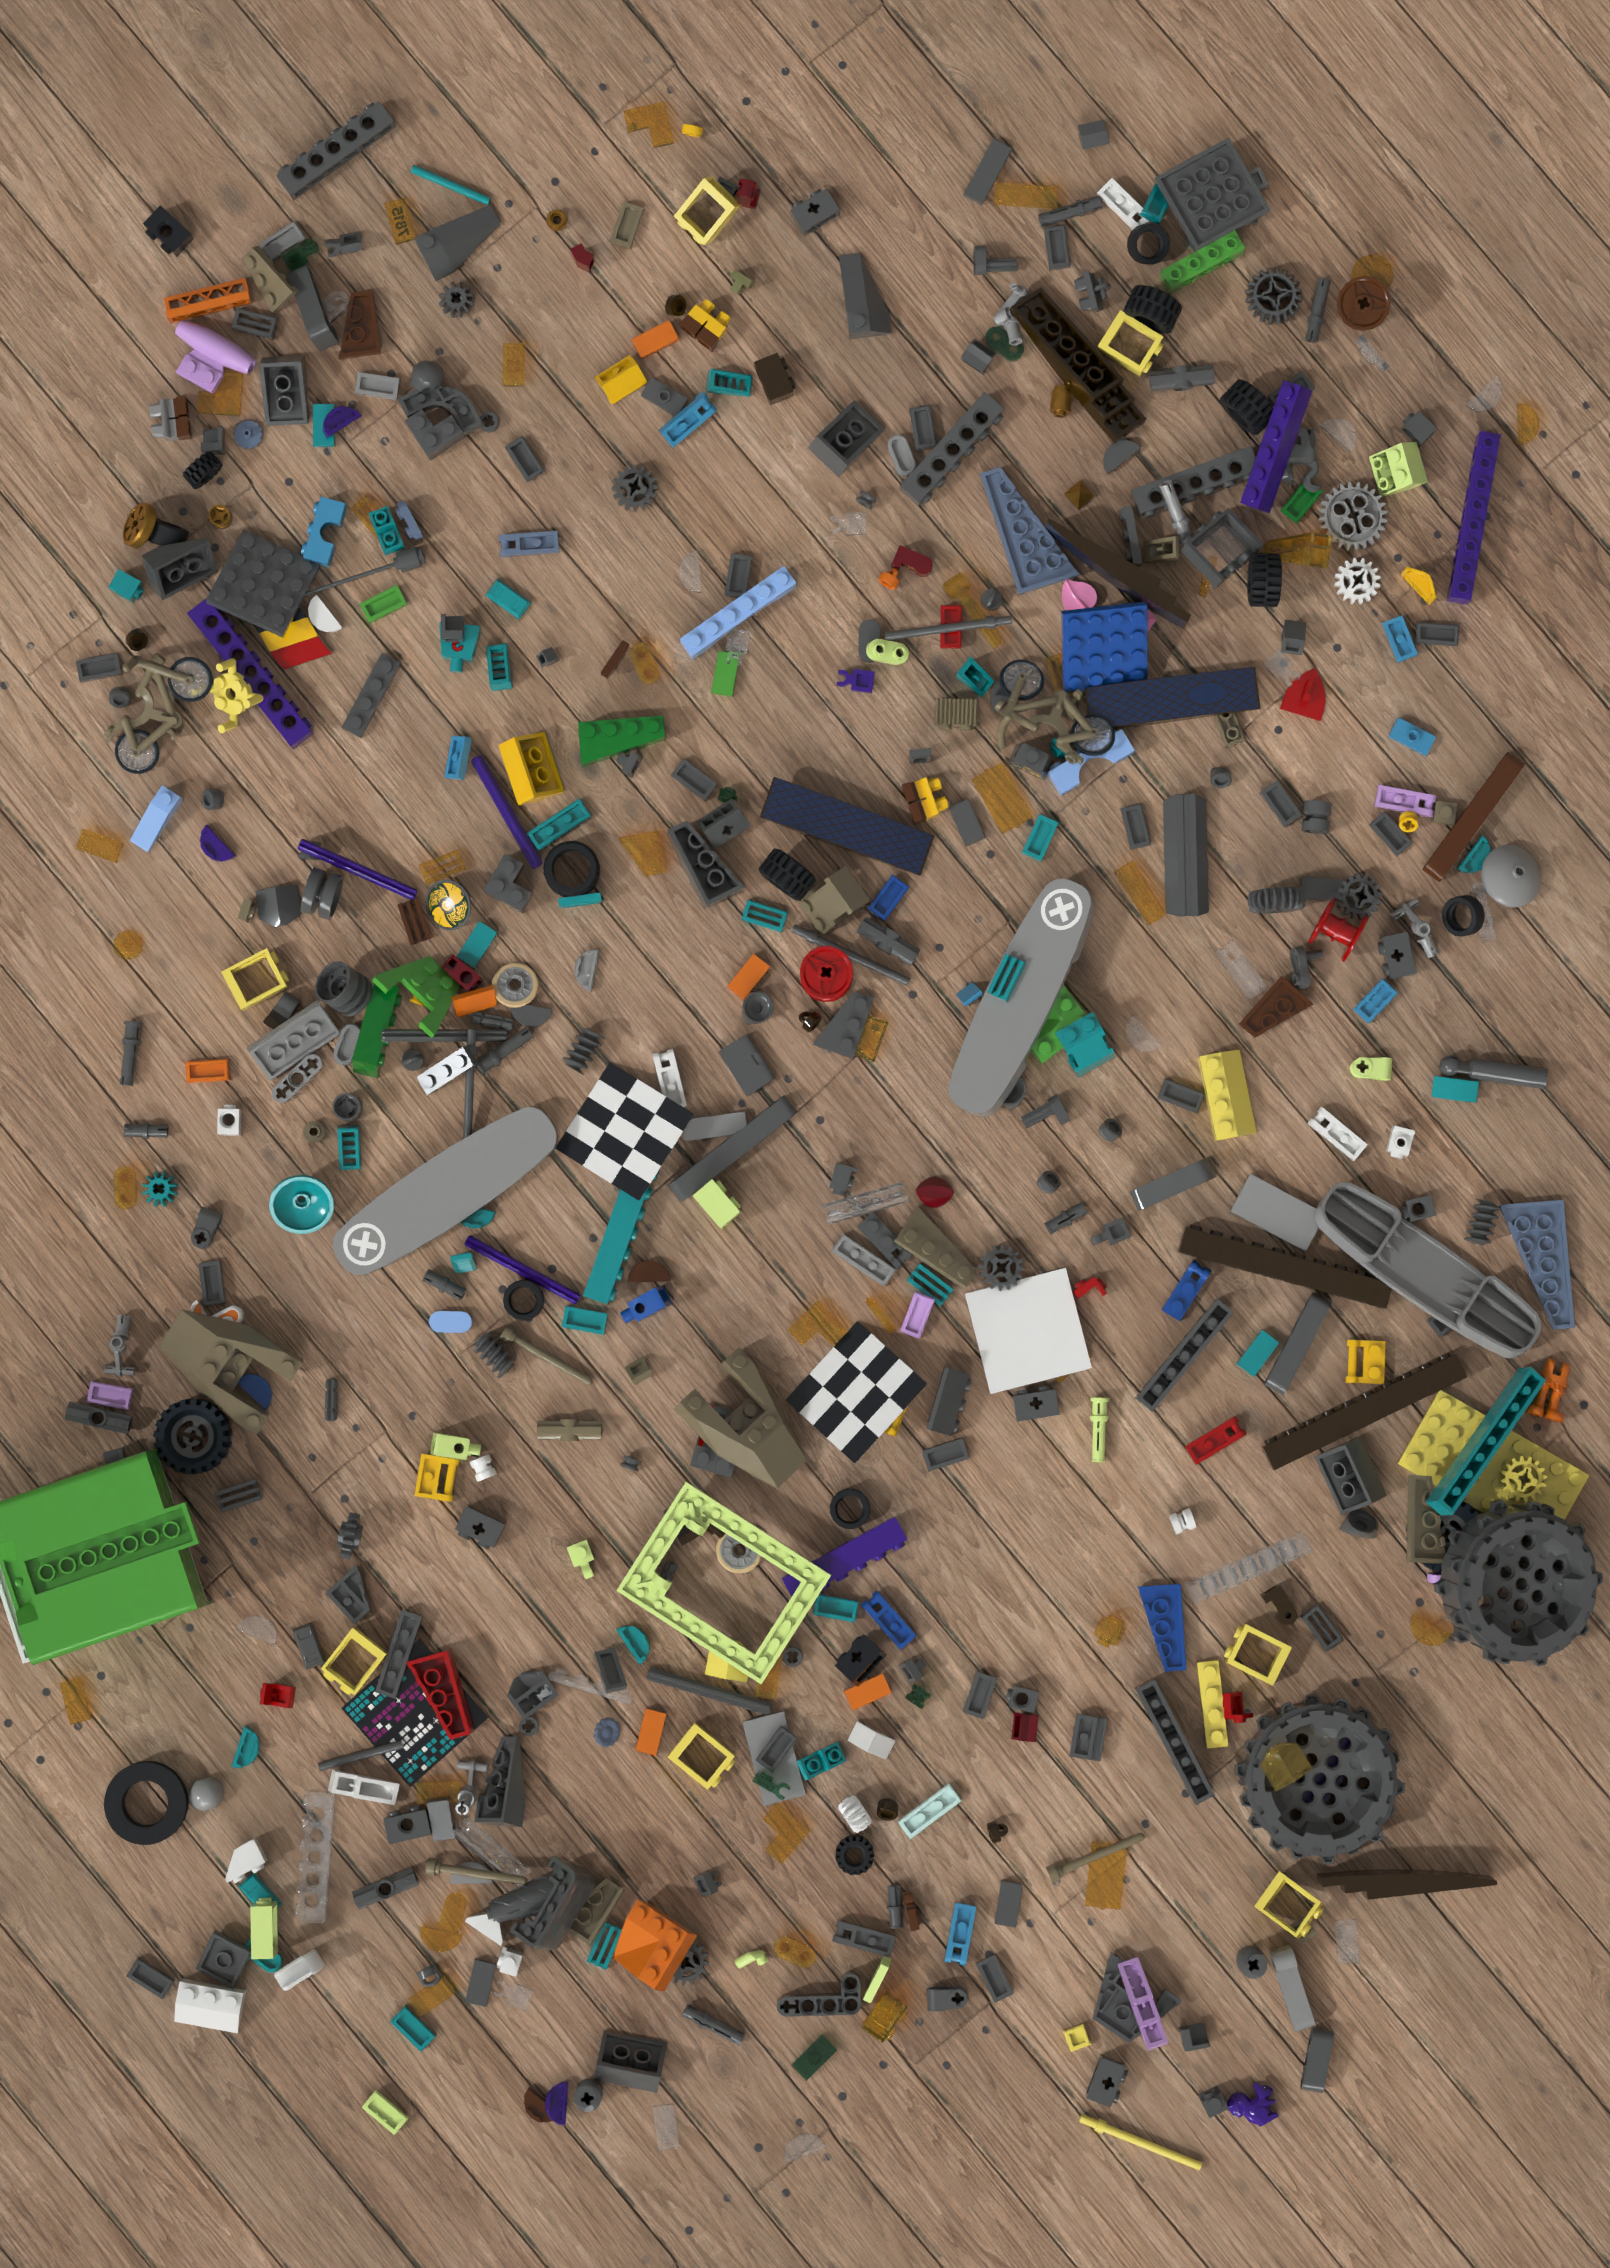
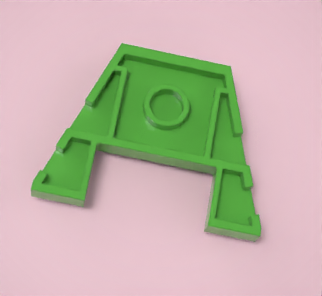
M431 956L377 974L372 980L385 994L401 982L431 1012L420 1021L418 1026L431 1038L435 1036L452 1003V996L456 995L460 984Z

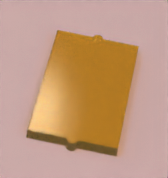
M1003 763L989 770L985 769L984 773L972 779L973 784L1002 834L1015 827L1019 828L1020 824L1033 818Z
M1091 1842L1090 1853L1112 1845V1843ZM1127 1848L1089 1863L1085 1906L1100 1907L1101 1910L1105 1908L1120 1910Z

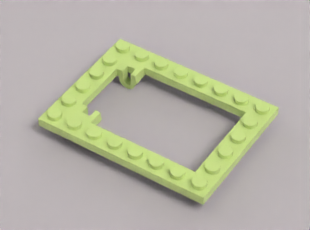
M686 1481L616 1591L762 1684L831 1574ZM711 1523L801 1582L756 1653H753L665 1596L672 1582L660 1577V1574L655 1570L684 1525L696 1534L703 1536Z

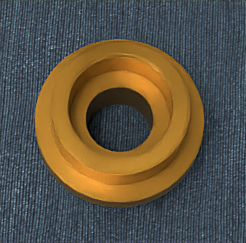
M558 209L549 212L546 218L548 227L554 231L563 230L568 222L566 214ZM555 218H560L561 222L559 224H555L553 220Z

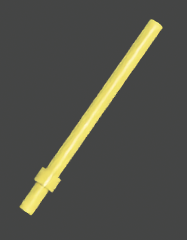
M1084 2114L1080 2116L1079 2122L1093 2127L1094 2131L1102 2134L1103 2132L1194 2169H1201L1202 2162L1111 2126L1107 2124V2121L1100 2118L1096 2120Z

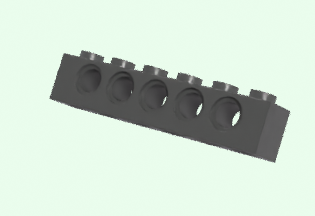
M379 101L376 104H369L365 107L362 114L352 116L344 127L334 129L330 133V137L324 141L319 140L316 142L312 150L298 155L295 159L296 161L291 165L287 164L281 167L276 175L278 181L294 201L394 129L396 126L393 119ZM367 121L374 122V126L370 129L365 128L364 124ZM351 133L357 134V138L353 141L347 140V136ZM337 145L340 147L337 153L329 152L332 146ZM322 158L323 162L320 165L315 166L312 164L314 159ZM299 170L306 171L305 176L302 178L295 177V174Z
M984 392L900 485V491L918 507L922 502L926 504L933 496L931 492L936 487L941 488L947 481V474L950 471L954 473L961 465L959 461L964 456L968 457L975 450L974 444L978 440L982 442L990 433L988 429L992 424L996 426L1003 419L1002 413L1004 408ZM978 415H984L987 418V422L980 424L975 418ZM966 430L971 431L973 437L971 439H964L961 435L962 432ZM950 446H955L959 449V453L951 455L947 449ZM936 462H942L945 468L937 471L933 465ZM926 477L930 479L931 484L924 487L920 485L919 480Z
M1245 447L1132 489L1130 495L1138 516L1149 518L1156 515V511L1163 508L1165 511H1168L1164 496L1159 488V484L1166 480H1172L1173 486L1181 489V494L1177 495L1179 502L1184 501L1185 504L1196 500L1198 495H1211L1217 492V488L1223 486L1225 489L1236 485V481L1241 479L1248 481L1256 459L1252 447ZM1233 464L1238 465L1241 472H1231L1230 466ZM1218 472L1221 475V479L1218 481L1212 480L1210 473ZM1192 479L1199 480L1201 487L1193 488L1190 485V481ZM1158 494L1161 496L1162 501L1154 503L1151 501L1150 496Z
M1215 1299L1140 1390L1135 1399L1150 1412H1153L1234 1312L1219 1299Z
M1152 1678L1134 1687L1194 1804L1198 1805L1215 1796L1156 1680Z

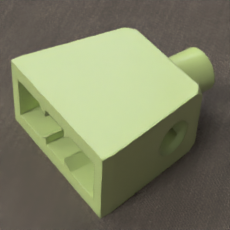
M433 1432L430 1454L467 1460V1456H480L481 1445L470 1443L469 1438ZM456 1444H461L460 1451L454 1450Z

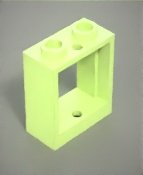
M270 1897L259 1898L250 1906L251 1959H273L278 1954L277 1901H272Z

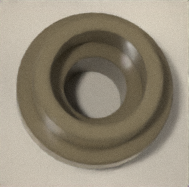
M312 1121L304 1127V1136L309 1142L317 1143L325 1136V1128L319 1122ZM312 1128H317L318 1134L316 1136L310 1134Z

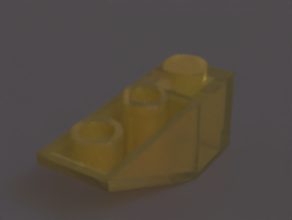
M1311 532L1266 541L1264 553H1277L1283 562L1327 569L1333 536Z

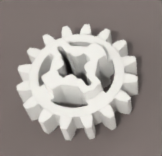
M1353 558L1352 564L1345 561V568L1341 566L1338 568L1341 574H1335L1334 578L1339 581L1334 584V587H1340L1337 595L1343 593V601L1349 598L1350 604L1358 600L1359 605H1361L1363 599L1369 602L1371 600L1370 595L1375 596L1377 594L1374 589L1380 588V584L1376 583V581L1380 580L1381 576H1375L1378 568L1371 569V561L1366 565L1364 564V558L1360 562ZM1361 568V571H1353L1350 569ZM1367 574H1369L1371 578V585L1367 581ZM1363 575L1360 583L1352 588L1355 579ZM1343 579H1345L1348 583L1347 589L1344 586ZM1357 591H1361V592H1363L1364 594L1355 595V594H1353V593H1354V592H1357Z

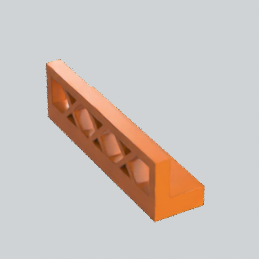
M246 277L164 298L166 315L170 324L183 319L187 320L252 303ZM243 284L244 291L231 294L234 286ZM220 290L225 293V296L210 299L214 291ZM199 295L205 299L202 302L190 304L194 296ZM179 300L184 303L182 307L171 309L170 302Z

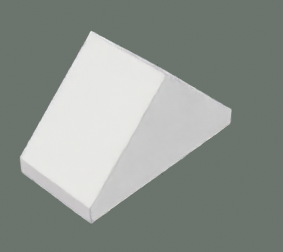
M857 1721L847 1741L870 1754L886 1760L896 1740Z
M486 1912L469 1915L465 1920L466 1923L501 1946L503 1943L504 1935L501 1922L497 1923L493 1919L489 1920Z

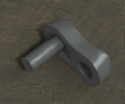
M1302 946L1291 948L1290 959L1294 972L1292 974V982L1298 989L1310 987L1311 978L1307 960L1323 958L1322 950L1305 952Z

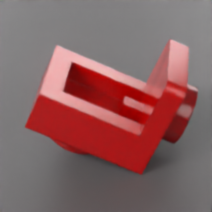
M1093 1276L1088 1281L1083 1278L1074 1285L1076 1290L1073 1291V1294L1077 1299L1093 1287H1096L1102 1296L1107 1294L1105 1292L1107 1286L1100 1277L1096 1279Z
M263 1683L260 1691V1704L293 1708L296 1687L278 1683Z
M1242 1691L1223 1693L1222 1704L1225 1719H1233V1723H1245L1246 1718L1254 1717L1253 1713H1244Z

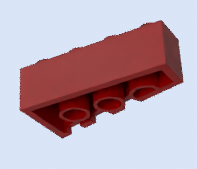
M452 1649L406 1662L409 1669L413 1672L418 1685L421 1686L426 1695L427 1701L434 1709L448 1738L452 1740L475 1732Z

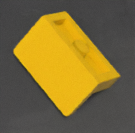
M628 355L594 377L611 404H615L647 383L642 371L631 355Z

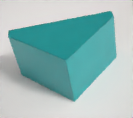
M972 657L968 658L956 674V678L981 698L995 682Z

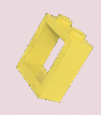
M709 176L701 181L674 217L678 220L677 223L680 227L689 230L693 234V239L696 242L706 245L713 242L742 204L712 176ZM704 190L725 209V212L707 234L686 215Z
M1120 310L1100 341L1097 350L1140 377L1143 372L1147 373L1153 362L1150 360L1153 355L1158 356L1164 346L1161 343L1163 336ZM1124 322L1154 340L1140 365L1109 347Z
M266 948L222 971L242 1011L289 988L287 985L289 978L284 970H279L277 963L280 961L274 951L270 952ZM267 958L280 985L247 1001L234 974Z
M1243 1623L1242 1627H1237L1233 1635L1236 1638L1233 1645H1229L1224 1653V1657H1226L1225 1662L1273 1686L1292 1647ZM1248 1631L1280 1647L1266 1676L1234 1660Z
M353 1627L321 1670L324 1671L323 1676L329 1681L333 1682L336 1680L341 1684L340 1689L348 1695L351 1693L356 1695L387 1656L388 1652L356 1627ZM351 1639L377 1657L356 1686L331 1667Z
M696 1722L668 1755L671 1761L707 1790L711 1786L715 1788L722 1779L719 1775L723 1770L729 1771L736 1762L733 1759L735 1754ZM697 1734H700L727 1756L708 1781L678 1758Z
M1279 1871L1254 1907L1293 1936L1300 1939L1301 1936L1305 1937L1310 1931L1311 1926L1309 1924L1312 1920L1320 1917L1324 1910L1322 1908L1324 1903ZM1285 1883L1315 1903L1297 1930L1268 1909Z

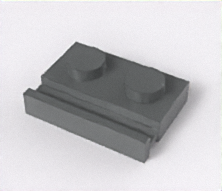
M1076 1713L1069 1756L1100 1762L1108 1719Z

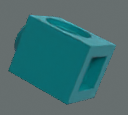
M118 569L108 588L134 603L136 599L139 600L142 596L144 584Z

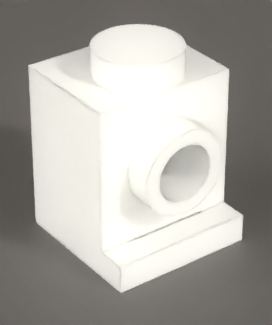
M1395 1125L1392 1126L1386 1152H1390L1391 1157L1403 1159V1156H1409L1415 1131ZM1398 1139L1404 1140L1403 1147L1397 1145Z
M503 1946L497 1963V1968L500 1969L499 1972L516 1977L524 1953Z

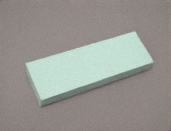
M948 1783L897 1822L907 1836L912 1839L960 1803L962 1799L950 1783Z

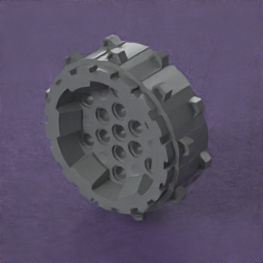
M1498 1499L1491 1501L1488 1511L1474 1516L1461 1530H1452L1448 1535L1450 1546L1443 1558L1441 1578L1434 1583V1592L1442 1595L1444 1611L1454 1625L1452 1637L1459 1643L1469 1641L1475 1647L1482 1649L1483 1658L1494 1663L1497 1661L1502 1664H1509L1511 1660L1518 1662L1531 1660L1534 1665L1539 1667L1546 1665L1547 1659L1551 1654L1563 1650L1577 1635L1585 1636L1589 1630L1587 1620L1596 1602V1589L1603 1582V1573L1596 1571L1592 1551L1584 1541L1583 1536L1586 1529L1577 1522L1569 1525L1566 1523L1567 1521L1554 1515V1508L1543 1503L1541 1505L1539 1502L1528 1501L1526 1506L1513 1504L1507 1506L1503 1500ZM1526 1536V1541L1522 1544L1521 1540ZM1523 1557V1563L1519 1566V1560ZM1557 1560L1558 1564L1556 1568H1553V1563ZM1504 1566V1567H1505V1571H1504V1573L1501 1575V1574H1500V1570H1501V1568ZM1539 1569V1575L1535 1578V1572ZM1520 1578L1521 1583L1516 1587V1582ZM1502 1587V1593L1498 1596V1590ZM1536 1591V1597L1532 1599V1594ZM1481 1597H1483L1484 1601L1479 1606V1600ZM1518 1600V1605L1514 1608V1602ZM1552 1603V1608L1548 1611V1606ZM1515 1621V1627L1511 1630V1624Z
M1306 1694L1302 1704L1293 1705L1289 1701L1282 1704L1279 1713L1272 1718L1261 1715L1256 1720L1259 1731L1255 1737L1246 1740L1243 1747L1247 1752L1245 1762L1243 1761L1235 1765V1774L1241 1777L1244 1783V1792L1239 1796L1241 1805L1250 1807L1252 1811L1247 1821L1253 1829L1263 1828L1271 1836L1269 1845L1276 1851L1288 1847L1291 1849L1292 1857L1302 1859L1305 1855L1320 1856L1324 1864H1333L1337 1854L1346 1852L1352 1855L1357 1853L1358 1848L1366 1841L1371 1840L1378 1843L1384 1837L1381 1827L1388 1818L1393 1817L1396 1810L1393 1805L1395 1796L1405 1792V1783L1397 1779L1396 1764L1400 1759L1398 1752L1391 1751L1388 1746L1392 1738L1391 1733L1387 1728L1376 1729L1369 1721L1370 1712L1365 1708L1360 1707L1351 1711L1346 1699L1337 1698L1333 1703L1320 1702L1316 1694ZM1300 1733H1304L1307 1736L1306 1742L1302 1745L1296 1743V1737ZM1347 1737L1350 1741L1349 1746L1345 1749L1340 1748L1339 1741ZM1309 1753H1314L1316 1756L1313 1764H1306L1305 1757ZM1331 1755L1337 1757V1763L1334 1766L1327 1765V1758ZM1274 1769H1281L1282 1776L1278 1780L1271 1778V1773ZM1296 1771L1303 1772L1304 1777L1300 1782H1294L1293 1774ZM1318 1773H1324L1325 1780L1321 1784H1316L1314 1781V1777ZM1339 1775L1346 1776L1347 1781L1343 1786H1337L1336 1778ZM1361 1777L1368 1779V1784L1364 1788H1359L1357 1785ZM1305 1791H1311L1313 1794L1312 1799L1308 1802L1302 1800V1794ZM1326 1793H1333L1334 1800L1330 1804L1324 1803L1323 1797ZM1294 1808L1299 1809V1818L1290 1819V1811ZM1340 1812L1343 1814V1820L1336 1824L1332 1818L1335 1813Z

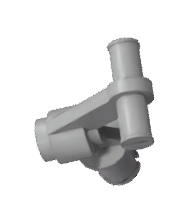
M1012 283L1009 288H1011L1010 290L1013 293L994 315V321L997 326L1002 325L1007 330L1009 344L1015 346L1021 344L1023 340L1019 329L1020 323L1014 318L1015 316L1010 308L1030 295V293L1027 292L1024 286Z
M1414 898L1407 904H1401L1400 908L1390 913L1394 921L1405 915L1413 922L1412 931L1419 936L1416 938V941L1421 944L1426 957L1431 958L1434 957L1433 953L1437 955L1439 950L1431 937L1432 933L1430 932L1429 923L1419 919L1412 912L1413 909L1420 906L1419 901Z
M122 1315L117 1316L116 1331L113 1333V1338L109 1343L115 1356V1365L105 1364L104 1374H116L118 1377H122V1375L135 1376L136 1368L123 1366L122 1354L127 1350L125 1340L130 1338L128 1331L131 1317L124 1315V1318H122Z
M473 1759L471 1761L458 1760L457 1769L469 1770L468 1785L459 1792L458 1803L455 1807L459 1815H461L463 1809V1815H466L469 1812V1808L475 1805L477 1801V1789L473 1787L475 1771L487 1772L488 1763L476 1762Z

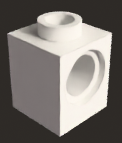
M223 1105V1109H218L217 1134L241 1136L242 1110L236 1109V1105ZM229 1114L235 1117V1122L231 1126H227L224 1122L225 1117Z

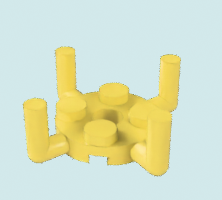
M234 658L216 665L217 671L222 672L228 669V672L216 677L214 685L212 684L210 693L214 694L215 706L229 714V721L218 726L220 733L237 727L238 714L263 701V696L253 693L250 684H246L243 678L245 677L237 672L236 660ZM208 683L192 689L191 695L193 697L201 695L206 690ZM231 688L236 694L235 698L231 695Z

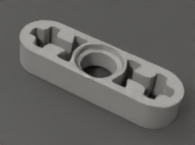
M315 1054L307 1055L273 1088V1099L279 1103L290 1101L322 1070V1059ZM310 1059L313 1061L317 1059L318 1062L316 1064L318 1067L316 1069L310 1068L307 1072L311 1075L307 1077V1074L300 1070V1068L303 1066L306 1069L310 1065L308 1062ZM301 1073L304 1080L300 1085L293 1084V1074ZM288 1081L289 1085L295 1088V1090L292 1092L291 1089H288L285 1093L287 1097L285 1099L282 1097L278 1099L279 1093L277 1090H284L287 1087L284 1083Z

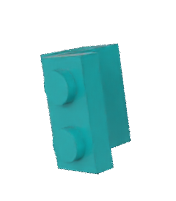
M1093 1012L1055 1033L1066 1051L1067 1061L1077 1078L1115 1058V1052L1113 1048L1108 1046L1106 1034Z

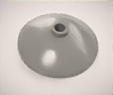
M1515 845L1499 846L1492 850L1483 862L1481 871L1483 885L1492 899L1499 904L1511 908L1522 907L1530 903L1538 894L1541 886L1540 869L1533 856L1523 848Z

